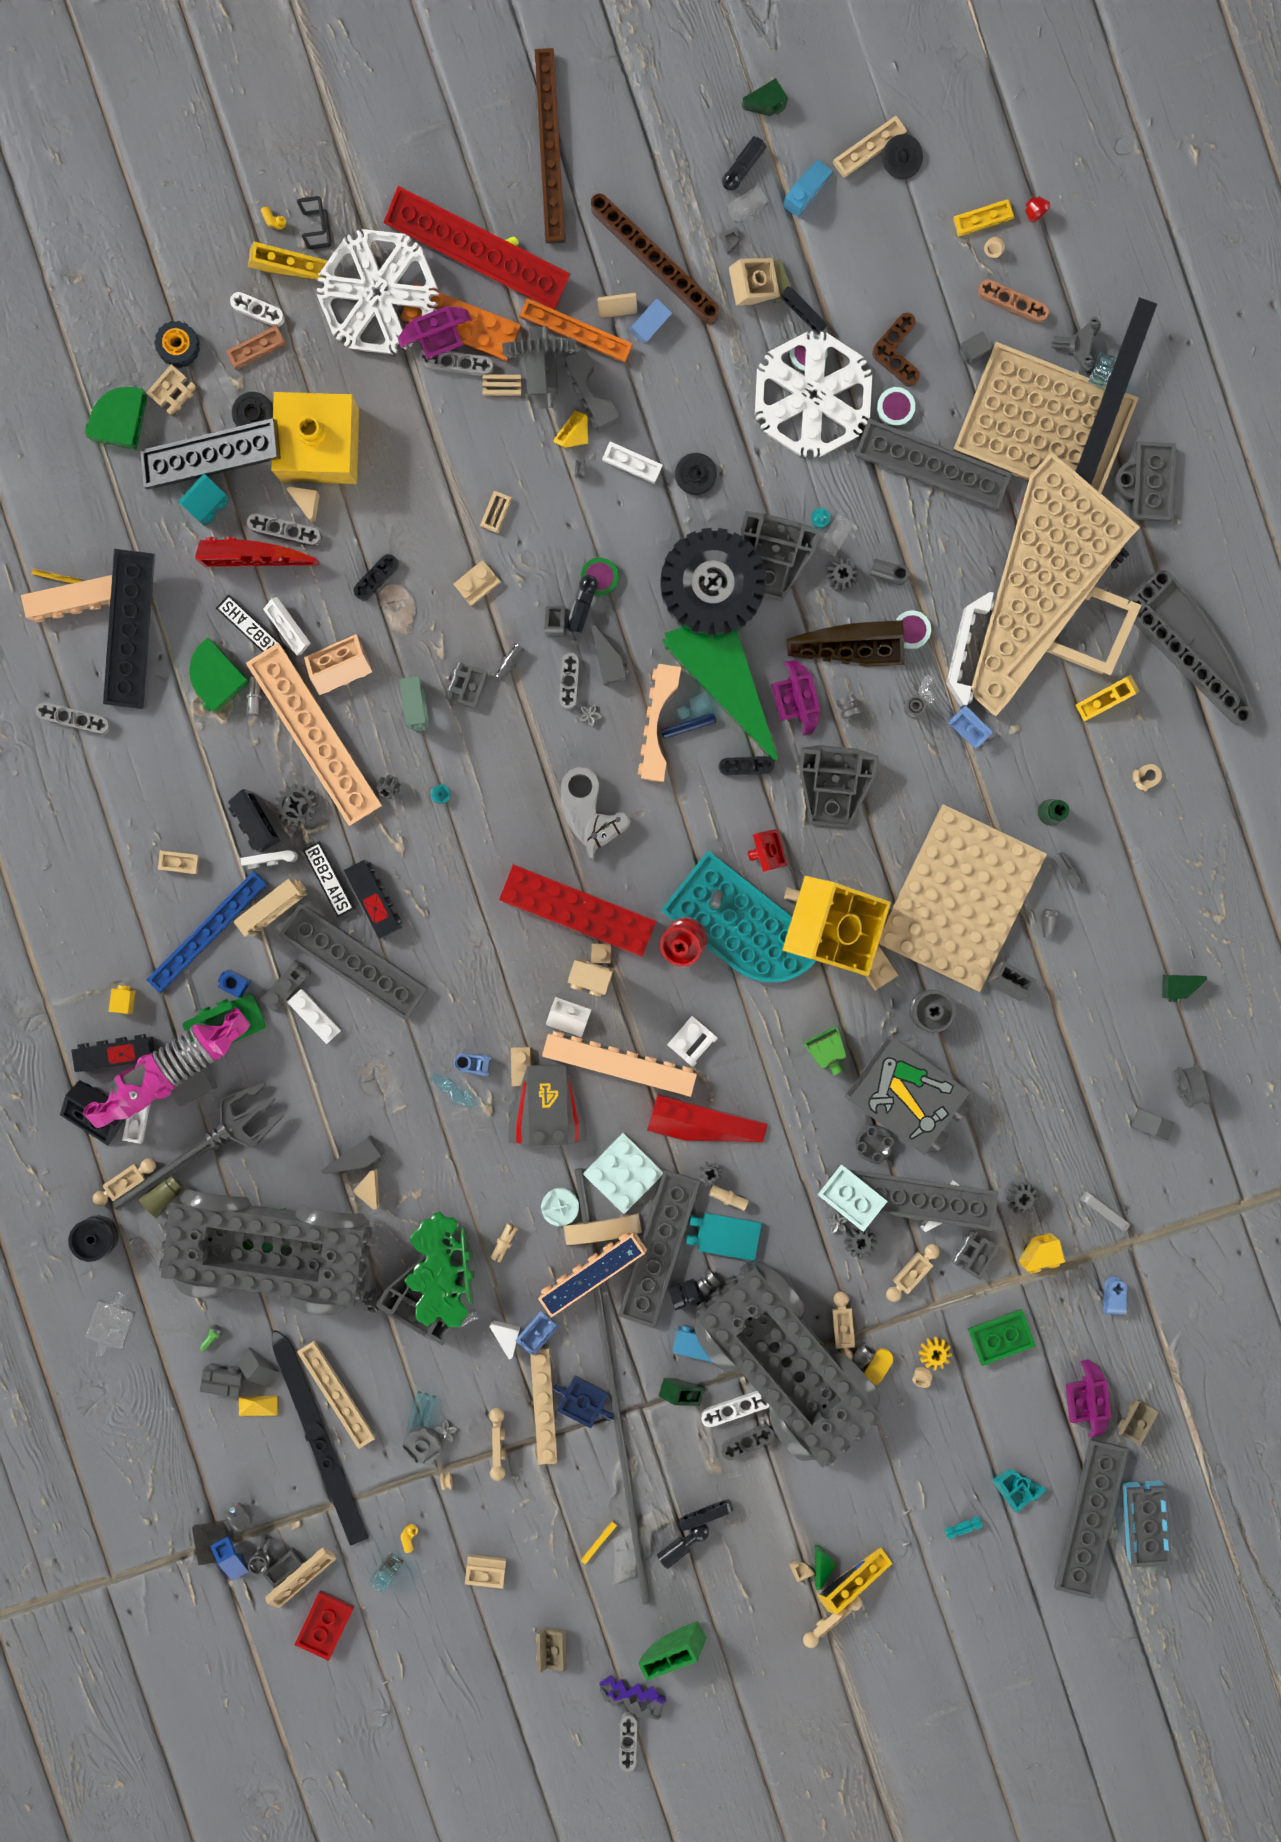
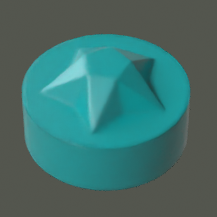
M818 508L813 511L811 523L814 527L821 529L829 524L830 514L826 509Z
M443 784L434 786L430 792L432 801L437 804L446 803L451 795L449 788Z

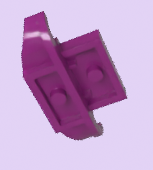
M446 306L412 319L399 335L398 342L401 348L410 343L419 342L426 360L462 347L463 344L456 327L459 324L471 322L472 319L468 310L460 307Z
M796 660L786 661L784 665L787 666L790 673L788 680L771 684L780 721L798 718L803 723L802 735H809L814 732L819 720V711H821L812 675L809 674L800 662Z
M1084 1360L1080 1361L1085 1371V1376H1082V1380L1065 1384L1069 1422L1087 1421L1091 1424V1433H1088V1437H1095L1104 1433L1109 1419H1111L1108 1383L1100 1369L1092 1361Z

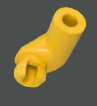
M414 1524L407 1525L400 1535L405 1553L414 1550L411 1540L418 1533V1528Z

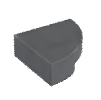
M737 227L719 235L727 254L732 252L738 243L739 232Z

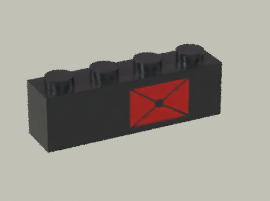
M362 860L343 870L378 938L382 939L401 929L400 924L402 920L398 913L394 914L391 908L394 905L390 897H386L382 891L385 888L382 881L376 879L374 875L376 870L371 862L368 863L367 860Z
M146 1034L135 1035L133 1040H127V1037L116 1038L114 1043H108V1040L97 1041L95 1046H89V1043L78 1044V1048L71 1050L75 1072L137 1063L141 1056L149 1055L155 1051L153 1036L146 1037Z

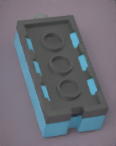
M1160 1480L1145 1481V1485H1140L1138 1482L1122 1483L1127 1560L1133 1567H1142L1151 1574L1157 1570L1158 1566L1172 1565L1167 1487Z

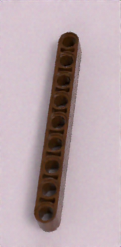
M595 194L591 198L592 214L704 323H715L718 318V305L604 194ZM598 203H602L604 207L599 209L596 208L595 205ZM614 216L617 217L618 220L615 222H611L609 218ZM624 230H630L632 233L630 235H624L622 232ZM639 243L645 244V247L640 249L637 248L636 245ZM655 256L659 258V261L652 262L650 258ZM665 270H671L673 274L668 276L665 275L663 272ZM680 283H684L687 285V287L685 289H680L677 285ZM697 296L701 300L699 302H693L691 298ZM712 310L714 314L708 316L705 314V311Z

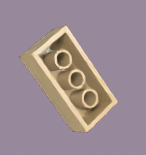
M577 958L574 960L567 983L571 984L570 988L580 991L586 988L590 990L589 994L601 997L602 994L605 995L613 969Z

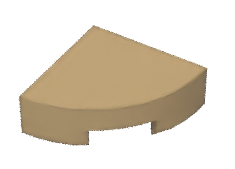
M793 1561L789 1563L797 1582L815 1575L813 1569L804 1562Z

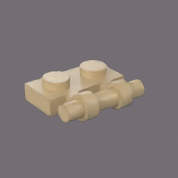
M171 364L146 394L162 408L168 402L171 406L166 411L173 416L176 411L179 412L182 409V404L194 395L193 392L197 387L192 382L185 387L183 384L187 378ZM179 389L182 393L176 400H174L171 397Z

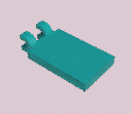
M708 1212L704 1213V1218L690 1215V1225L700 1226L698 1236L687 1234L686 1244L699 1245L698 1251L755 1261L761 1222Z

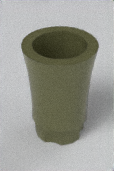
M171 1175L149 1193L139 1198V1201L153 1217L158 1218L168 1203L184 1187L176 1177Z

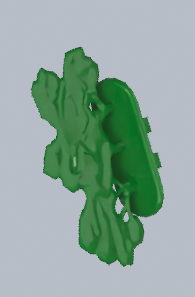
M440 1211L433 1213L431 1219L423 1220L419 1224L418 1229L409 1237L414 1248L424 1254L426 1260L425 1262L417 1263L413 1274H409L404 1281L412 1291H420L423 1294L416 1304L415 1317L417 1321L429 1326L438 1317H441L448 1327H459L462 1325V1320L469 1314L468 1309L460 1301L461 1295L466 1293L468 1303L472 1305L473 1302L471 1279L475 1278V1272L470 1270V1259H473V1251L468 1249L465 1227L461 1229V1243H458L453 1237L458 1227L457 1220L453 1217H444ZM446 1232H449L451 1236L448 1237L447 1235H445ZM444 1238L450 1240V1245L453 1244V1247L446 1246L442 1240ZM451 1249L452 1251L449 1254H447V1250ZM455 1250L462 1251L463 1266L454 1267L451 1264L450 1258ZM464 1271L465 1287L455 1284L458 1272ZM453 1293H457L456 1297H452L451 1295Z

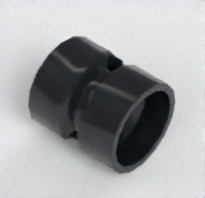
M694 1278L686 1280L683 1286L678 1283L668 1286L675 1311L686 1308V1303L690 1305L701 1303Z

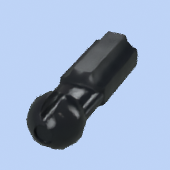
M753 136L731 168L723 175L722 184L726 190L732 191L737 189L742 179L765 151L767 146L762 139Z
M585 575L580 579L578 592L567 622V629L582 633L594 593L598 588V581L594 576Z
M702 1524L692 1528L691 1533L685 1538L678 1537L659 1552L657 1557L661 1564L669 1569L690 1552L692 1544L696 1541H705L709 1536L708 1526Z

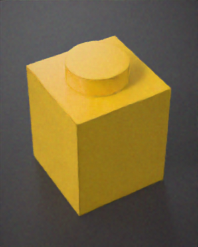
M118 985V988H112L109 1012L133 1013L136 990H130V986Z

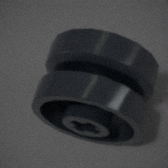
M101 1215L91 1216L77 1223L72 1228L68 1238L69 1248L72 1254L79 1260L85 1262L97 1261L111 1253L116 1247L118 1230L114 1222L109 1218Z

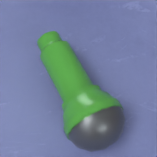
M213 1325L210 1328L207 1338L201 1344V1351L208 1349L211 1343L222 1335V1328L220 1326Z

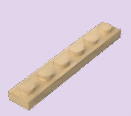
M314 1340L299 1349L297 1353L357 1448L360 1449L374 1440L376 1436L316 1341Z
M541 1347L535 1355L530 1354L538 1465L558 1462L550 1347Z

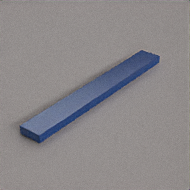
M253 871L146 980L159 993H162L262 892L268 883Z

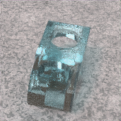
M1100 351L1088 382L1104 388L1112 373L1115 356L1107 355Z
M390 1552L370 1578L369 1584L384 1593L404 1560Z

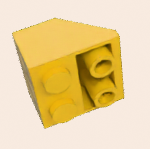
M1051 1233L1032 1237L1018 1260L1019 1265L1027 1272L1030 1271V1273L1040 1272L1041 1268L1059 1267L1060 1263L1065 1262L1060 1240Z

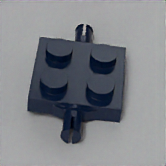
M576 1375L566 1389L557 1384L554 1385L552 1391L562 1395L557 1411L590 1429L599 1416L609 1421L613 1417L614 1413L604 1409V1403L609 1393Z

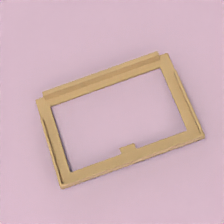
M1094 586L1085 598L1086 600H1090L1092 596L1128 610L1106 663L1055 642L1050 645L1046 652L1100 674L1105 673L1111 676L1141 605L1132 601L1128 604L1129 600Z

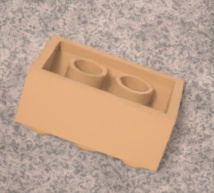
M357 634L304 657L309 677L319 695L328 693L342 685H347L351 681L365 677L372 672Z

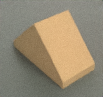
M288 487L287 491L310 522L314 524L316 522L320 497L318 492Z
M373 1168L353 1190V1193L372 1209H378L380 1206L377 1168Z

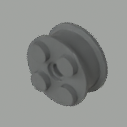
M1194 1063L1193 1067L1186 1069L1178 1067L1174 1071L1176 1081L1179 1082V1087H1177L1178 1095L1180 1098H1183L1185 1107L1191 1109L1195 1104L1203 1102L1206 1105L1209 1104L1207 1083L1198 1063Z

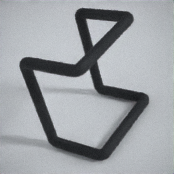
M314 196L298 199L297 203L303 215L320 213L322 231L303 233L302 238L308 249L330 247L332 242L328 213L326 209H323L321 197ZM318 200V210L305 211L301 203ZM326 233L328 243L310 245L306 237L324 235Z

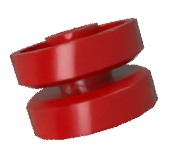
M679 918L673 921L662 935L660 941L661 953L673 965L679 967L689 966L695 963L706 948L708 941L707 932L698 921L691 918Z

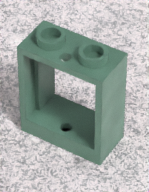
M419 676L399 679L406 726L414 730V732L425 731V727H430L424 683Z

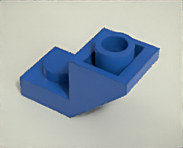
M230 1536L210 1546L217 1564L231 1581L250 1572L243 1553L237 1554Z

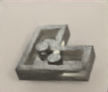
M225 1520L193 1525L192 1532L198 1565L217 1562L210 1546L230 1536L231 1540L234 1539V1531H229L224 1524Z

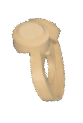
M1153 764L1142 766L1138 770L1133 771V781L1136 783V787L1143 792H1147L1148 788L1157 785L1162 778L1160 768ZM1153 770L1156 777L1154 780L1140 781V778L1145 776L1146 771Z

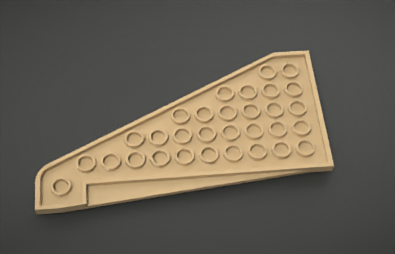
M1052 452L1030 475L972 683L974 699L994 717L1008 704L1112 561L1140 528Z

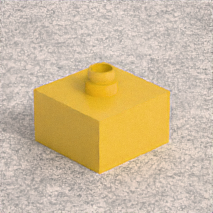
M274 392L273 418L277 420L281 459L272 461L271 470L281 482L357 484L359 406L353 395Z
M805 876L782 950L869 977L891 902L835 882Z

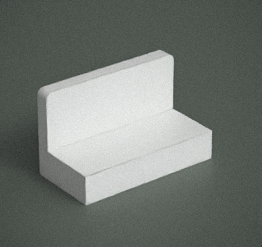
M555 997L546 1025L582 1037L591 1009Z

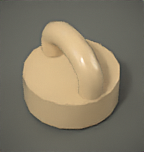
M991 237L984 246L986 255L990 258L999 257L1005 248L1003 240L999 237Z
M918 1367L915 1369L912 1381L918 1387L927 1388L931 1386L933 1375L930 1370Z

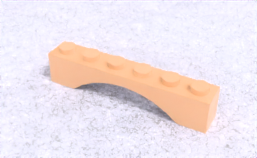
M658 664V668L653 669L652 680L656 681L655 688L651 687L649 699H653L652 707L648 706L646 718H650L649 726L645 725L643 737H647L646 745L642 744L641 756H644L643 764L639 763L638 775H641V780L664 783L667 762L658 745L657 722L663 705L670 695L678 689L681 667Z

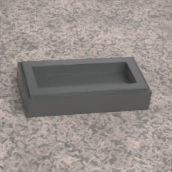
M292 1547L270 1565L262 1575L275 1588L289 1575L294 1573L304 1563V1560Z

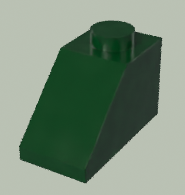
M775 78L743 97L742 108L747 111L771 116L785 110L788 97Z
M1163 975L1162 998H1169L1168 1002H1180V999H1187L1207 980V976Z
M664 1378L659 1397L673 1405L700 1406L705 1387L677 1378Z

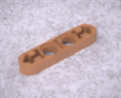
M992 280L982 281L978 288V295L983 300L1034 323L1044 322L1049 314V309L1045 304ZM986 286L990 287L988 294L984 292ZM997 289L999 291L996 294V297L994 298L993 295L995 294V291ZM1001 293L1009 295L1010 299L1008 302L1000 300L999 296ZM1024 301L1027 304V309H1018L1017 302ZM1031 305L1034 306L1032 308L1031 313H1028L1029 309L1031 308ZM1039 309L1042 310V315L1037 317V311Z

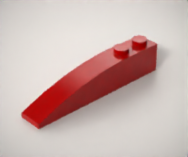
M206 537V540L199 541L195 554V560L204 567L319 565V561L315 557L297 550L259 541L237 540L236 537H225V540H217L216 537Z
M657 1093L647 1130L684 1141L763 1142L768 1124Z

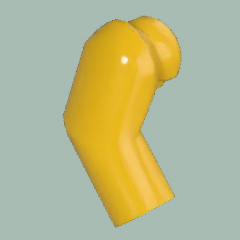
M269 206L261 209L268 227L277 230L285 228L286 219L283 216H273Z

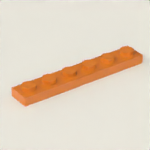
M528 298L519 315L525 321L537 326H548V331L565 338H575L576 343L623 363H626L633 346L632 343Z

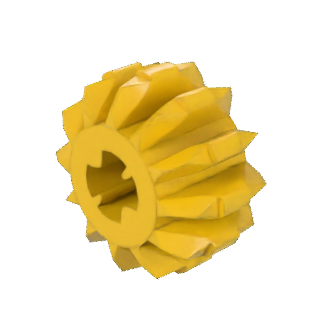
M934 1336L933 1342L927 1338L928 1344L921 1343L923 1349L918 1352L922 1355L920 1358L921 1362H926L925 1366L927 1368L932 1366L933 1370H937L938 1365L941 1369H944L942 1363L949 1364L950 1361L946 1357L952 1356V1353L948 1351L951 1348L950 1345L945 1344L946 1341L943 1338L939 1341L937 1336ZM934 1350H936V1351H937V1354H938V1355L935 1356V1357H934V1354H933V1351H934Z

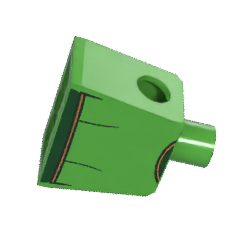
M836 1026L803 1042L820 1068L823 1069L829 1066L833 1075L843 1071L839 1060L845 1058L846 1054Z

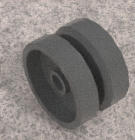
M924 990L912 999L910 1016L918 1028L928 1032H941L953 1023L956 1016L955 1005L946 993L938 990ZM930 1008L935 1009L933 1014L929 1011Z

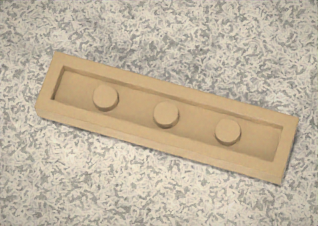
M894 116L835 158L833 164L842 177L845 178L882 152L886 143L892 137L906 134L907 130L898 117Z
M325 1548L318 1550L315 1555L303 1563L293 1574L289 1575L286 1580L265 1597L267 1604L279 1609L337 1559L335 1554Z

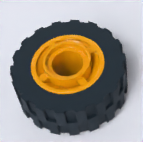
M170 321L165 323L158 329L155 335L154 344L156 345V351L165 363L172 364L178 368L181 366L186 367L188 364H192L194 359L198 357V352H200L198 337L194 330L185 322ZM176 341L182 342L179 347H173V344Z

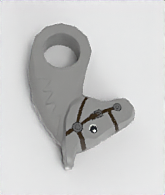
M577 767L569 770L562 779L561 805L568 825L575 836L586 846L589 859L594 860L595 851L624 832L630 826L631 821L625 812L610 816L597 814L596 805L600 785L596 774L588 768ZM577 776L587 777L592 783L590 794L583 798L574 797L569 791V784L573 778Z

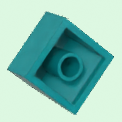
M203 474L178 503L205 526L215 519V514L219 510H223L228 505L230 498L210 478Z

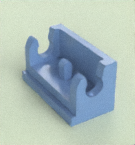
M656 298L628 331L642 343H646L672 312Z
M966 705L948 722L974 749L980 746L993 733Z
M540 1311L515 1341L523 1346L528 1353L535 1355L559 1325L546 1313Z

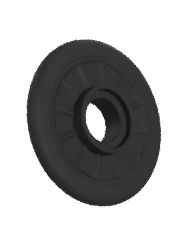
M899 134L892 137L886 143L883 150L884 167L891 176L897 179H908L914 176L919 171L923 162V151L920 143L914 137L907 134ZM900 151H904L907 154L906 162L899 160L898 155Z
M246 392L240 395L232 406V419L237 427L273 418V406L270 400L258 392ZM256 408L258 410L257 415L253 418L249 417L248 410Z
M690 453L680 459L675 469V479L678 486L684 492L692 495H700L709 491L717 478L714 462L708 456L701 453ZM693 469H698L701 471V477L694 479L691 477L690 472Z

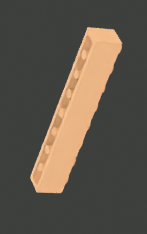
M553 1031L552 1034L548 1033L542 1057L691 1097L697 1073L693 1072V1068L683 1066L680 1069L675 1067V1063L664 1061V1064L658 1063L656 1058L646 1056L645 1059L640 1058L638 1053L627 1051V1054L621 1053L619 1048L609 1046L608 1049L603 1048L601 1043L590 1041V1044L582 1042L583 1039L572 1036L571 1039L566 1038L564 1033Z

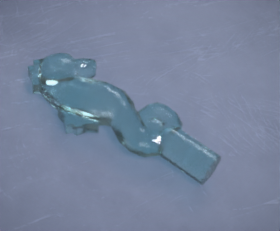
M436 1074L432 1075L430 1080L438 1084L442 1092L452 1095L450 1096L452 1103H459L465 1107L472 1105V1096L469 1095L468 1091H465L463 1095L458 1087H452L451 1079H443Z

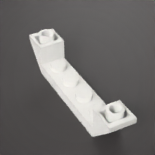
M993 592L987 593L963 609L946 682L960 707L967 706L973 698L972 686L957 683V681L961 680L963 670H960L961 663L965 662L967 651H964L965 646L969 644L971 639L970 625L974 624L976 614H973V612L986 615L990 610H993L995 604Z

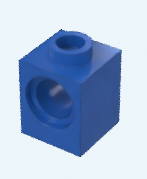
M226 970V972H222L218 979V982H220L218 988L237 998H241L251 980L233 970ZM231 978H235L237 981L235 988L229 985Z

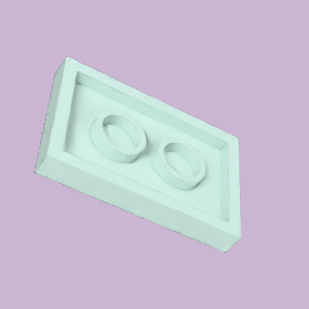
M842 1164L818 1193L823 1200L863 1232L887 1203L886 1199Z

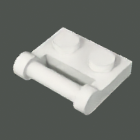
M691 1016L667 1045L694 1067L697 1064V1059L718 1038ZM704 1033L707 1036L691 1056L686 1054L689 1048Z

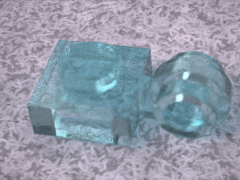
M704 692L688 700L691 705L690 708L687 705L678 708L676 715L681 720L690 717V712L693 711L696 718L713 711L714 708L707 693Z

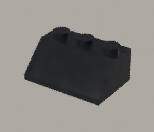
M242 789L228 801L231 806L228 809L234 818H238L240 822L238 826L243 834L246 833L250 839L248 843L253 851L263 852L281 841L252 791Z
M81 1080L65 1095L60 1116L107 1146L125 1121V1119L114 1120L104 1127L96 1128L83 1114V1111L92 1102L106 1103L108 1096L98 1092L90 1084L84 1083Z

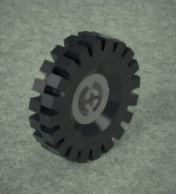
M704 528L699 533L694 531L687 534L685 539H680L673 546L672 551H669L662 566L660 589L667 612L671 618L677 621L679 626L683 629L687 628L691 630L690 633L699 636L700 634H704L706 637L726 636L732 634V631L740 630L756 615L765 594L766 573L765 569H763V561L760 555L756 554L754 551L755 547L749 541L745 542L742 540L743 536L735 532L733 534L727 533V529L718 528V531H713L712 528ZM708 571H717L726 579V588L721 587L722 579L720 577L716 582V587L712 585L708 589L709 594L716 593L718 594L717 596H708L699 587L700 579H704V589L709 586L710 581L713 582L717 579L718 574H709Z

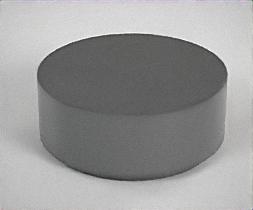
M714 890L710 900V908L718 909L723 896L722 891Z

